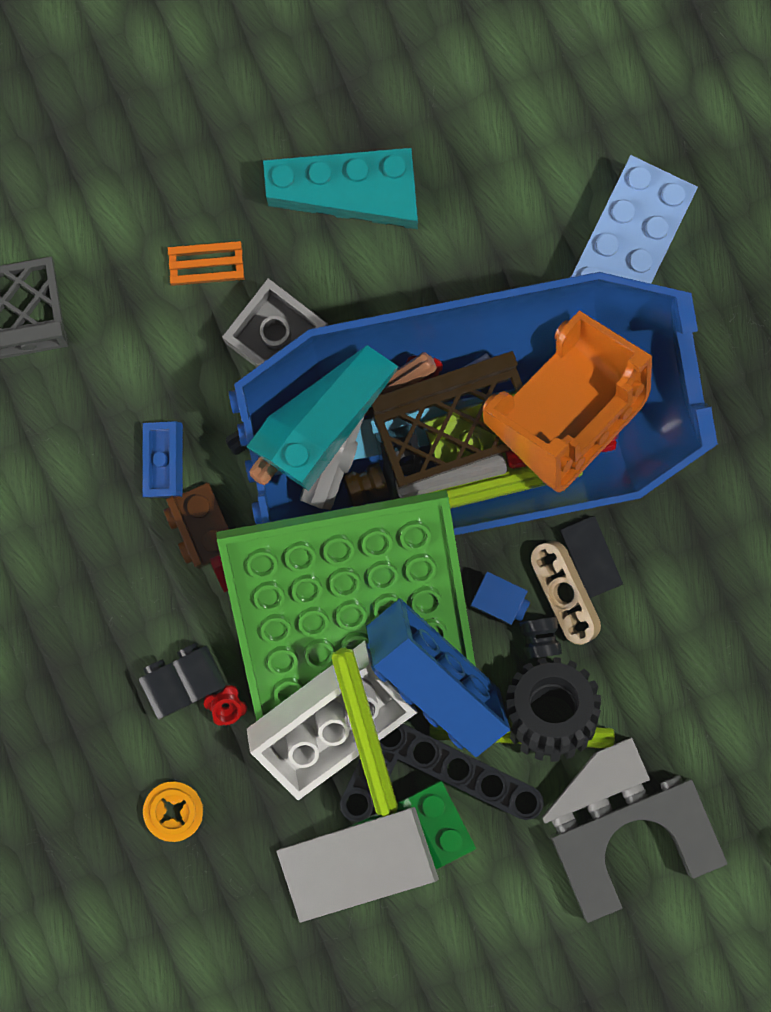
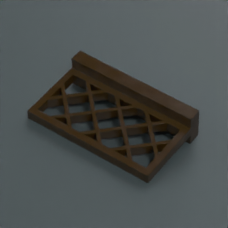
M513 351L377 397L369 408V413L372 421L376 424L399 489L512 451L505 443L497 445L500 438L479 419L483 413V406L491 396L495 385L511 380L515 393L523 387L517 371L518 363ZM490 387L487 395L479 391ZM470 394L483 400L476 418L455 409L461 396ZM454 399L452 406L444 404V402ZM435 406L448 412L440 430L419 421L426 408ZM419 411L416 418L408 416V414ZM451 415L472 424L464 442L444 433ZM399 418L412 424L405 441L402 442L389 436L385 422ZM476 426L496 435L491 448L482 451L468 444ZM416 427L437 436L429 454L408 445ZM440 438L461 448L456 460L446 463L432 456ZM393 445L401 448L398 456L395 453ZM405 450L425 459L420 472L404 477L399 464ZM464 450L473 453L471 455L462 457ZM429 462L437 465L436 467L426 470Z

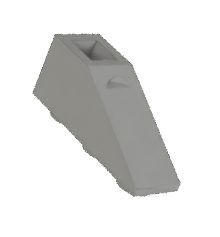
M628 738L611 747L596 751L542 816L543 822L548 823L552 821L554 827L575 819L573 812L581 808L587 807L590 813L609 805L608 797L621 792L623 798L645 790L642 783L650 779L633 739Z

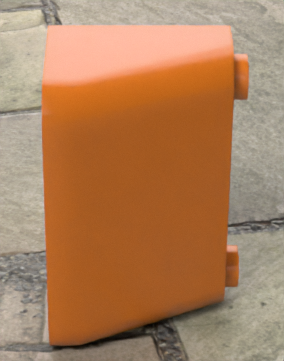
M580 310L569 321L565 320L558 327L555 333V339L557 340L556 353L514 396L506 391L492 394L486 400L482 409L484 423L547 486L559 493L569 487L634 418L646 403L651 391L652 356Z

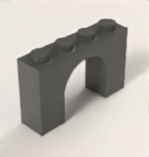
M680 775L673 776L659 783L660 790L650 794L643 790L626 797V804L613 809L611 804L590 812L592 818L579 824L575 818L555 827L557 833L550 835L587 923L623 909L606 868L605 852L612 835L629 822L649 820L662 825L671 835L686 872L692 879L728 864L692 779L686 778L682 780Z

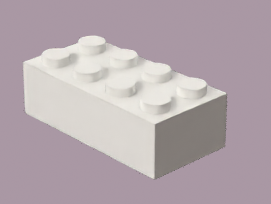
M363 641L353 651L380 741L414 716L417 710L415 703L409 705L402 699L397 691V687L389 680L383 682L376 676L371 668L372 657L367 646L368 643ZM331 665L247 728L250 753L297 800H300L359 756L334 665Z

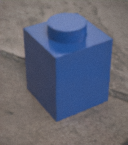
M486 572L470 607L510 626L514 619L522 621L530 601L524 599L528 592L527 590L490 572Z

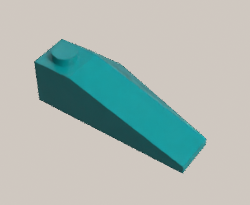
M365 346L271 414L247 445V448L309 491L399 367L370 346Z

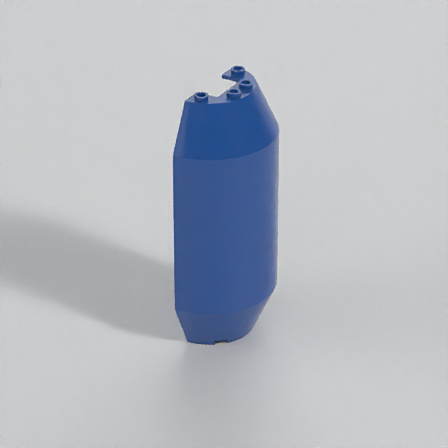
M595 272L309 329L234 384L235 390L228 391L233 414L240 413L241 420L244 422L237 424L241 446H246L271 414L367 345L399 368L406 364V360L410 356H418L426 352L442 362L443 369L439 372L438 376L460 369L487 353L490 358L513 351L518 363L517 371L524 386L556 353L557 340L555 339V333L558 327L565 320L569 321L580 310L652 356L650 395L642 409L619 432L615 450L600 453L585 468L583 475L576 478L569 487L560 493L545 485L450 509L454 535L640 499L718 445L712 408L704 402L692 332L698 331L692 293L603 272ZM511 380L495 385L492 393L514 389ZM490 387L479 391L487 394ZM467 394V395L461 396L460 399H465V398H470V397H475V396H472V395H470V394ZM430 445L419 447V450L429 454ZM249 450L251 460L245 461V467L249 483L256 482L258 489V502L252 503L256 525L330 511L301 501L299 498L303 487L285 474L274 475L266 485L255 481L250 476V469L259 459V456ZM380 455L353 460L348 472L355 471L360 473L365 471L367 466L379 463L383 471ZM403 457L399 463L409 461L411 457ZM429 462L426 470L436 467V465ZM414 471L403 473V475H412ZM343 478L331 511L353 507ZM390 498L381 501L376 499L369 500L367 504L388 501Z

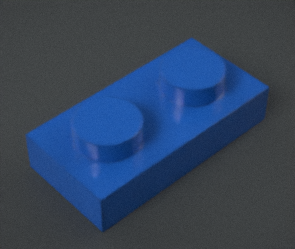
M177 421L143 423V497H183V423Z

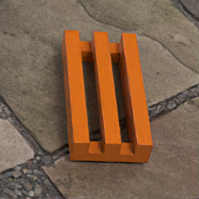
M241 241L167 247L171 286L245 280ZM235 252V256L177 261L178 256ZM236 265V271L178 276V270Z

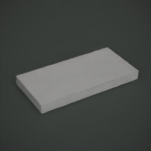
M415 806L276 851L300 923L439 880Z

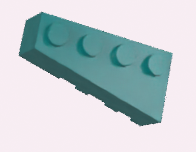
M412 148L263 160L268 206L315 214L318 212L346 219L356 218L384 225L404 226V228L418 230Z

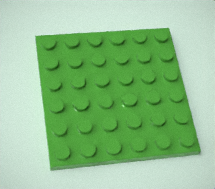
M447 490L216 532L256 721L333 665L331 658L333 652L343 647L353 650L363 641L369 643L366 626L400 598L476 667Z

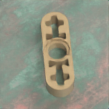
M548 541L538 545L532 552L531 563L565 637L577 645H582L595 639L601 629L600 619L567 549L557 541ZM547 553H555L557 560L553 561V565L552 563L545 564L543 558L547 556ZM564 570L566 575L552 581L550 576ZM562 582L570 584L574 590V599L570 603L562 601L558 596L557 589ZM580 604V610L568 615L566 610L574 608ZM579 621H586L589 628L577 632L575 625Z

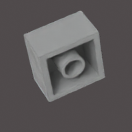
M268 278L222 338L225 344L257 368L307 330L328 326V324Z

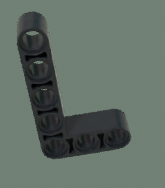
M404 723L397 727L401 732V740L397 745L389 747L385 746L381 740L379 741L389 777L399 759L519 819H533L542 811L543 797L533 786ZM424 741L432 744L435 749L433 759L427 763L418 762L413 756L416 744ZM460 758L467 762L469 769L464 778L453 779L448 775L447 766L451 760ZM361 759L340 802L343 815L355 822L367 819L375 808L366 776L363 773ZM488 775H496L502 781L500 792L494 796L486 795L481 790L482 780ZM522 792H531L536 799L534 808L529 812H520L515 806L516 797ZM359 793L366 797L368 808L365 812L355 814L349 811L346 802L350 795Z

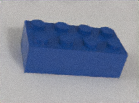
M401 598L366 626L369 640L367 646L371 652V668L373 672L383 682L389 680L397 687L399 695L409 705L415 703L423 711L425 718L434 727L441 726L448 733L450 740L457 748L461 750L466 748L473 756L477 757L510 731L500 688Z

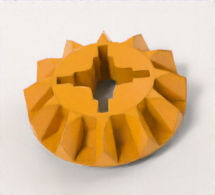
M166 782L158 785L148 794L143 806V818L147 828L154 836L164 841L178 842L187 839L196 832L202 822L203 804L197 791L182 782ZM163 798L173 805L184 800L186 801L180 811L182 820L185 822L184 825L175 818L166 820L163 823L160 821L168 811L165 802L162 800Z

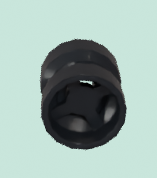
M557 617L520 622L521 634L526 637L527 643L523 648L525 659L562 654L561 643L556 640L555 635L558 629ZM545 634L546 638L536 639L535 635Z

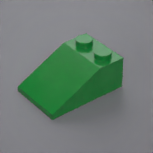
M439 779L397 801V812L415 806L435 869L441 868L477 849L442 780ZM374 813L370 815L367 819L363 821H358L351 826L364 823L383 816Z

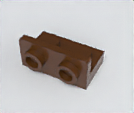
M208 482L183 493V497L171 496L166 498L169 507L163 509L171 529L178 528L183 538V542L178 543V546L186 564L193 562L197 569L210 564V558L220 555L216 532L230 530Z

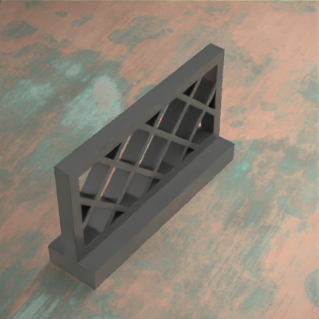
M46 257L0 266V277L6 276L14 282L3 298L0 297V313L6 307L19 316L11 328H0V359L68 347L53 258ZM46 269L48 280L39 291L24 282L32 271ZM20 287L35 296L23 312L9 303ZM48 291H50L51 300L45 296ZM42 300L52 307L54 320L37 322L30 317V314Z

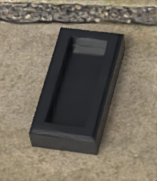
M595 516L560 530L572 562L589 598L623 585Z

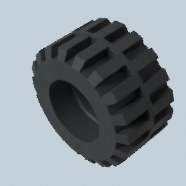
M553 657L552 663H547L546 658L537 659L535 667L530 662L523 666L522 674L517 672L514 675L512 685H509L506 695L505 711L510 726L511 741L514 745L521 742L520 751L527 755L531 750L536 753L535 759L543 761L544 755L550 756L551 762L559 761L561 754H564L566 759L574 757L576 749L582 752L587 747L588 740H592L601 712V695H597L598 685L596 681L588 682L590 673L585 668L580 672L576 670L577 663L571 660L568 665L562 664V658ZM555 696L567 702L574 715L561 723H549L536 716L530 705L540 697Z

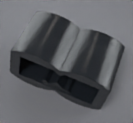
M194 643L177 652L180 659L168 665L162 659L143 669L146 675L139 678V681L158 720L227 686L208 646L199 648L198 644Z

